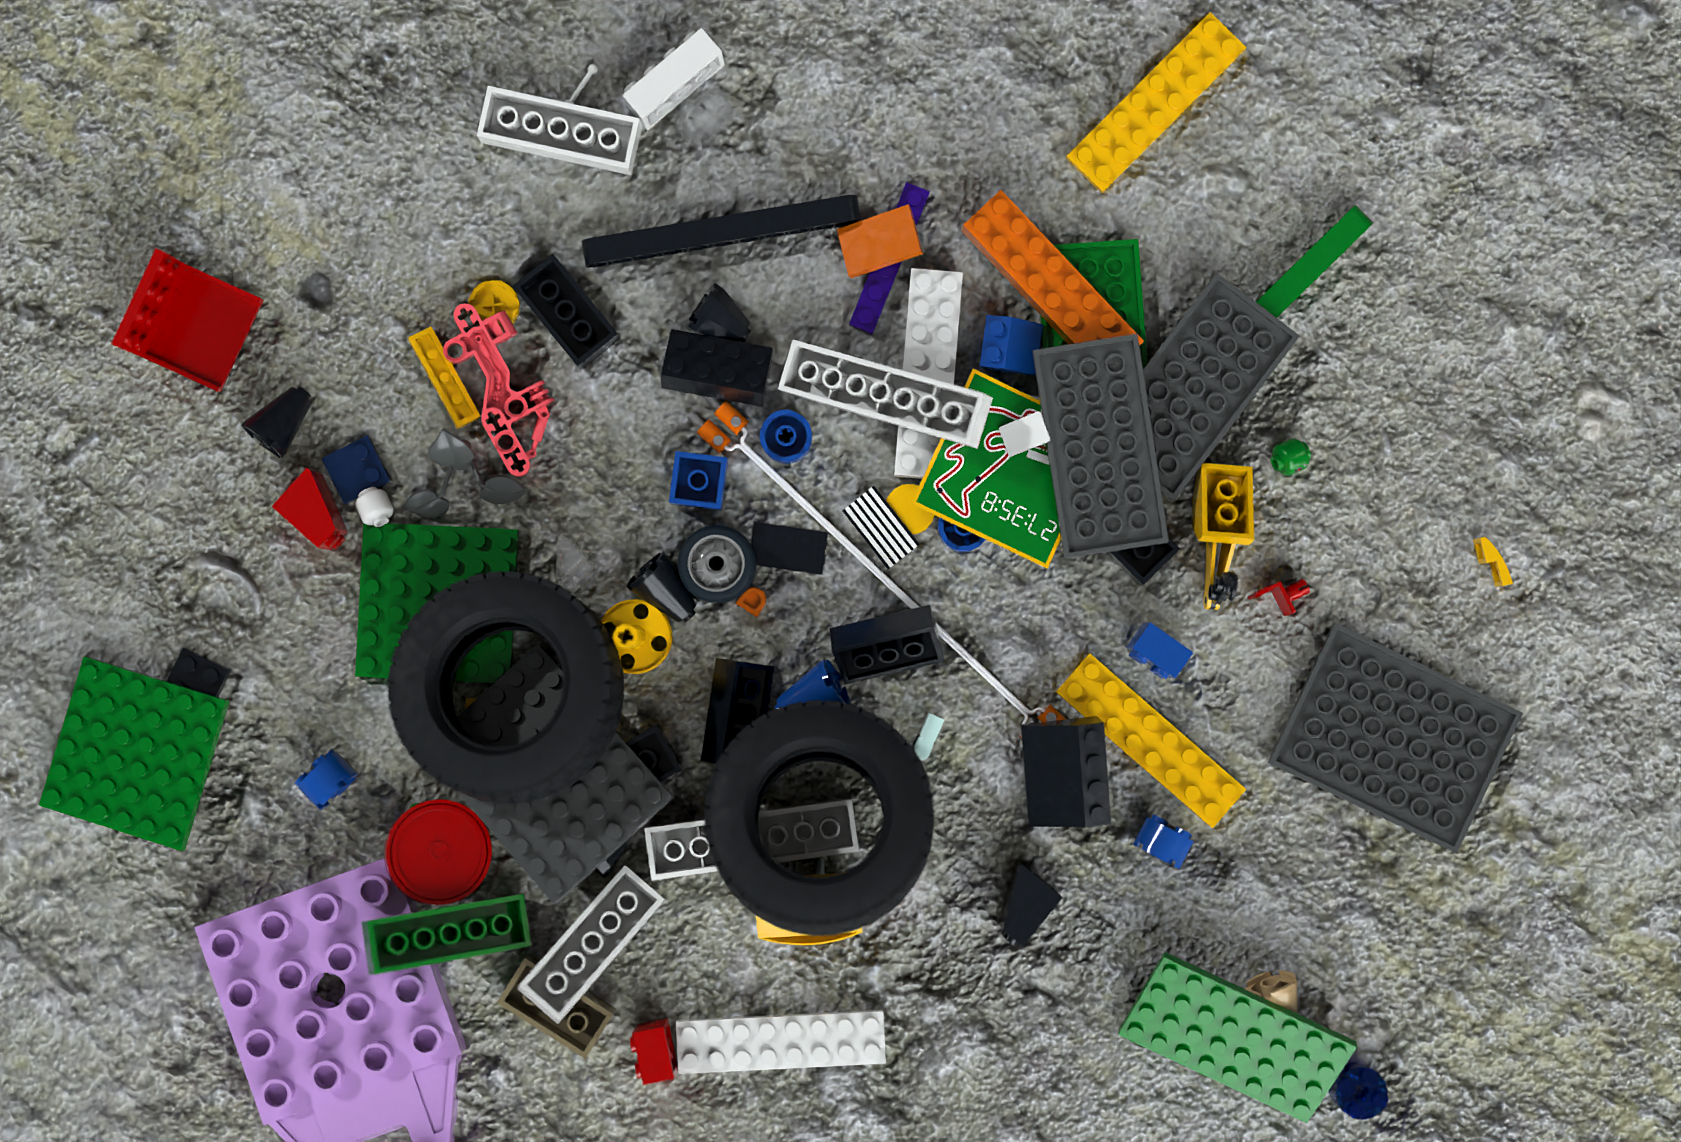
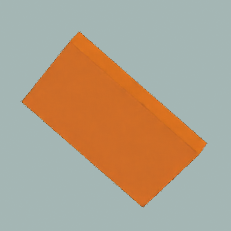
M909 204L837 229L848 276L851 279L923 254L912 209Z

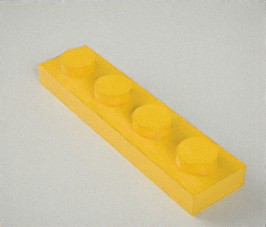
M432 326L408 337L409 343L456 428L459 429L479 419L481 416L454 366L445 358L443 346Z

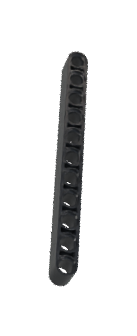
M844 195L592 237L581 242L585 267L595 268L847 226L861 221L857 195Z

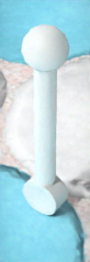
M595 64L588 66L587 74L570 100L565 101L566 103L574 104V101L592 74L597 73L598 67Z

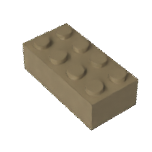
M528 954L497 1003L586 1059L615 1013L616 1008L587 990L557 1024L518 990L521 982L541 961Z

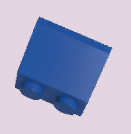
M987 315L980 367L991 372L1036 376L1032 350L1041 349L1044 325L1014 317Z

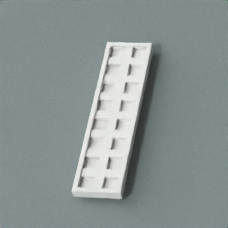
M883 1010L676 1020L678 1074L886 1064Z

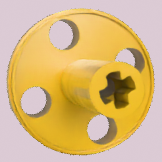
M629 599L621 601L612 606L601 619L604 626L612 622L617 628L614 636L611 638L618 651L620 661L626 654L632 655L635 659V664L631 669H626L622 665L623 673L641 674L655 669L666 659L672 648L673 631L668 617L644 600ZM641 604L646 605L649 610L648 616L644 619H639L635 614L637 606ZM630 634H633V639L629 638ZM657 636H662L667 641V646L662 651L656 650L653 646V641Z

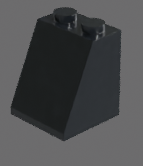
M1018 859L1014 862L999 925L1002 928L1000 933L1008 942L1014 946L1019 943L1024 947L1063 897Z

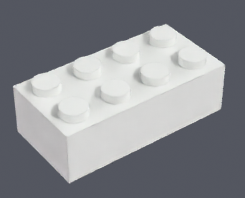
M702 28L697 32L695 30L691 31L683 39L684 43L677 49L675 47L671 48L664 55L662 62L658 65H651L644 72L645 76L638 82H631L624 89L625 93L622 96L627 108L635 118H640L642 126L647 131L725 65L722 51Z

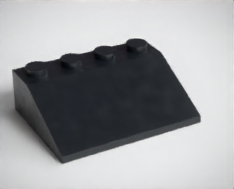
M1092 716L1021 724L1028 826L1093 827L1110 825L1111 813L1104 722L1099 717Z

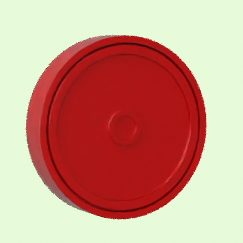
M444 799L419 803L401 814L390 828L384 846L385 867L392 883L406 897L426 905L450 904L470 895L484 880L490 867L492 856L491 839L486 826L479 816L463 804Z

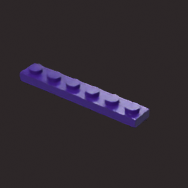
M906 182L896 208L909 204L912 209L915 225L917 226L930 191ZM902 261L869 273L849 326L873 335Z

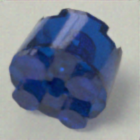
M1347 1063L1329 1089L1331 1100L1336 1107L1357 1120L1375 1117L1388 1103L1386 1082L1379 1073L1365 1064ZM1356 1087H1362L1361 1093L1356 1095L1355 1093L1358 1092Z

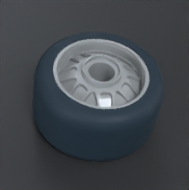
M709 525L698 529L686 539L679 552L678 571L684 586L694 596L707 602L725 603L740 597L750 587L756 574L757 561L752 545L739 531L725 525ZM716 556L721 557L724 561V566L719 571H713L710 568V561Z

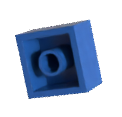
M675 451L669 503L671 505L722 511L728 458Z
M1151 622L1143 623L1126 646V649L1131 651L1129 656L1140 664L1148 663L1152 666L1150 671L1161 679L1176 678L1193 654L1191 650Z

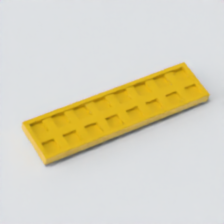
M1210 12L1066 156V159L1102 194L1247 47Z
M1088 653L1055 691L1083 717H1099L1104 722L1106 737L1211 828H1214L1246 791V788L1092 654Z

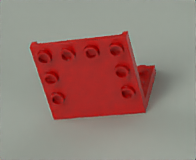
M155 248L111 345L145 358L221 393L264 300L195 269L166 252Z

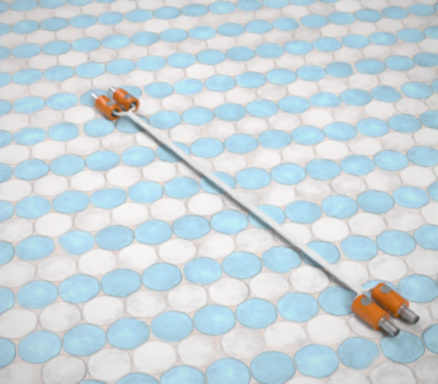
M704 398L716 409L714 415L736 436L743 431L740 439L741 444H734L732 447H728L732 440L710 419L705 422L694 411L689 413L687 418L699 428L697 434L718 454L724 450L732 451L735 448H740L910 609L919 607L744 442L747 436L745 427L750 421L728 401L722 403L716 398ZM936 623L939 636L1025 716L1022 724L1028 722V714H1035L1038 711H1041L1037 717L1041 722L1066 719L1051 704L1045 709L1038 707L1032 711L1029 710Z

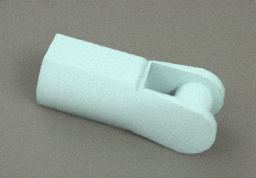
M928 713L919 733L920 736L913 747L920 760H925L929 757L944 722V719Z

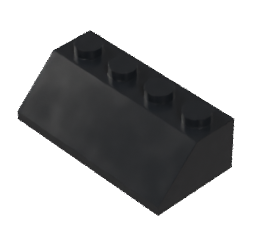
M930 605L829 628L832 653L845 685L945 661Z
M716 658L700 761L717 764L724 750L736 738V735L747 725H750L751 722L767 714L774 666Z

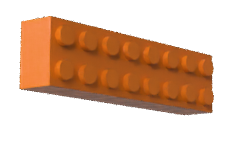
M1002 190L995 194L963 224L961 231L1068 345L1137 334ZM1138 335V341L1140 346L1144 342V340Z

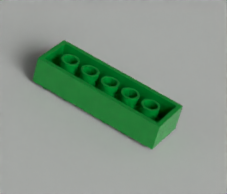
M524 894L361 922L369 975L531 946Z

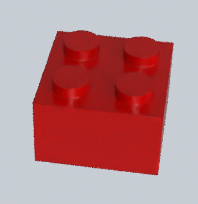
M668 1017L638 1023L630 1037L632 1052H637V1062L635 1063L637 1078H642L643 1085L674 1079L678 1070V1064Z

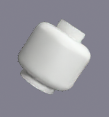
M370 487L361 491L355 502L362 522L367 525L381 527L389 522L388 518L394 512L387 493L376 487Z

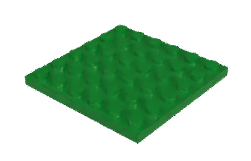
M363 523L355 677L388 678L390 665H393L391 660L395 647L399 646L397 642L404 629L408 628L407 624L416 613L419 614V609L429 599L433 600V596L446 587L450 588V585L462 579L467 580V577L482 573L499 571L517 572L519 530L394 523L375 527L374 525ZM514 631L495 634L476 645L461 663L455 681L495 683L512 668Z
M83 656L39 806L184 851L230 700Z

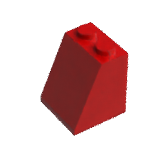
M306 468L271 506L319 549L331 551L334 548L336 550L346 539L344 535L348 530L324 475L319 471Z

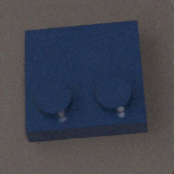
M368 435L321 458L345 505L357 500L358 494L364 489L370 487L379 489L392 482Z

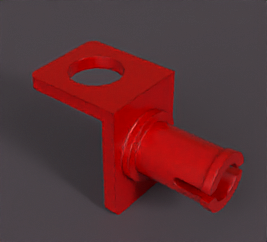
M1300 579L1286 588L1279 581L1247 597L1251 600L1271 591L1283 616H1288L1296 613L1292 601L1309 594L1310 588L1308 586L1299 590V588L1307 585L1304 579Z

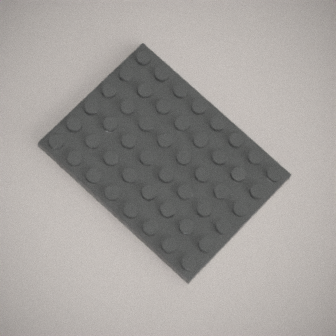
M1333 623L1267 763L1457 854L1523 713L1337 623Z
M537 644L457 716L459 723L475 742L483 746L508 747L530 739L548 724L559 705L563 689L562 669ZM617 732L600 760L594 764L595 766L584 776H581L580 780L554 795L531 802L505 804L487 802L459 793L553 905H557L674 798Z

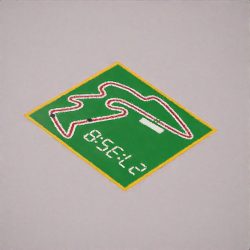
M972 369L964 388L984 393L993 398L978 448L941 438L911 504L1048 569L1061 537L1046 443L1010 457L999 431V427L1038 411L1041 413L1040 400L978 370Z

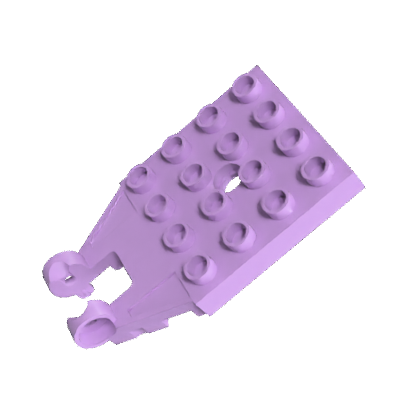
M384 858L194 927L263 1126L269 1124L285 1142H364L405 1126L409 1131L412 1142H455L453 1128L457 1119L458 1097H456L458 1064L461 1062L462 1053L467 1047L437 963L377 975H369L361 922L419 912L416 902L402 894L392 883L385 867ZM326 972L339 976L345 984V992L343 997L338 1000L339 1004L324 1000L316 992L318 990V983Z

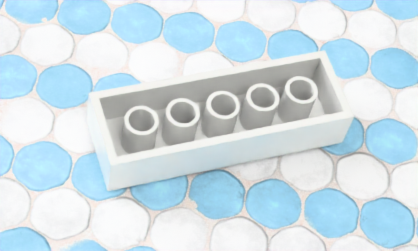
M488 86L477 137L484 144L632 175L642 124L640 118Z
M625 865L521 982L518 990L558 1024L661 906L664 898Z

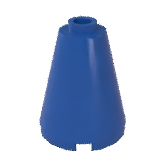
M823 660L777 698L775 709L782 706L786 707L788 704L813 700H828L841 702V704H850V698L846 686L841 687L839 680L842 678L834 665L829 660Z

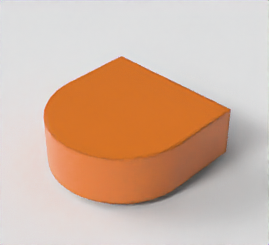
M749 587L735 604L758 617L766 604V595L757 587Z

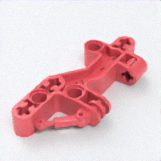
M460 304L455 308L453 316L461 334L445 343L443 347L444 356L452 364H460L475 357L487 379L481 417L483 427L508 472L514 477H523L529 472V460L536 457L538 442H541L550 416L546 406L555 400L553 397L549 398L547 395L549 390L543 388L544 380L519 392H515L510 388V371L496 347L518 334L506 311H501L482 321L472 305ZM461 312L472 313L470 320L473 326L477 323L480 326L473 327L466 333L464 330H468L469 326L464 319L459 320L462 317ZM498 322H500V324H501L503 330L505 331V333H503V331H502V329L500 328ZM453 345H458L463 349L462 355L458 358H452L448 355V350ZM527 393L531 396L529 401L534 402L536 405L528 409L527 402L522 397ZM513 401L521 402L524 406L523 411L517 415L512 414L509 411L510 403ZM535 412L538 419L531 438L533 440L532 447L529 451L524 452L511 426ZM488 415H499L498 424L502 429L506 426L508 430L500 431L493 437L492 433L497 431L492 423H486L489 420ZM502 436H509L513 439V446L510 449L504 450L498 445L499 439ZM516 449H519L520 453H515L520 462L525 461L526 464L523 465V471L519 472L518 469L512 470L511 467L514 465L511 456L505 459L504 455L512 454Z

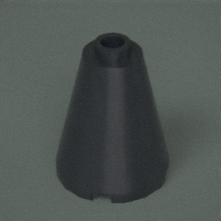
M301 386L297 389L290 387L246 419L241 427L250 437H255L260 442V445L270 453L283 458L312 405L309 399L311 395Z
M664 551L656 554L639 569L638 578L633 575L626 584L629 591L653 605L676 622L682 620L687 622L696 613L694 610L696 603Z

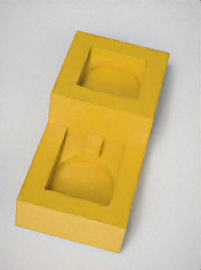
M1486 537L1473 539L1478 563H1489L1495 587L1513 584L1507 565L1496 547Z

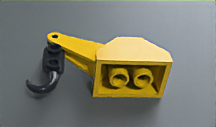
M1203 463L1197 470L1192 497V528L1198 541L1206 542L1204 609L1218 610L1220 604L1226 601L1229 592L1228 600L1230 602L1236 596L1238 576L1236 572L1229 571L1235 545H1250L1254 540L1253 467ZM1216 543H1222L1214 583Z

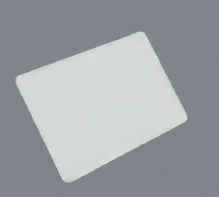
M1040 411L999 427L1010 457L1050 441Z

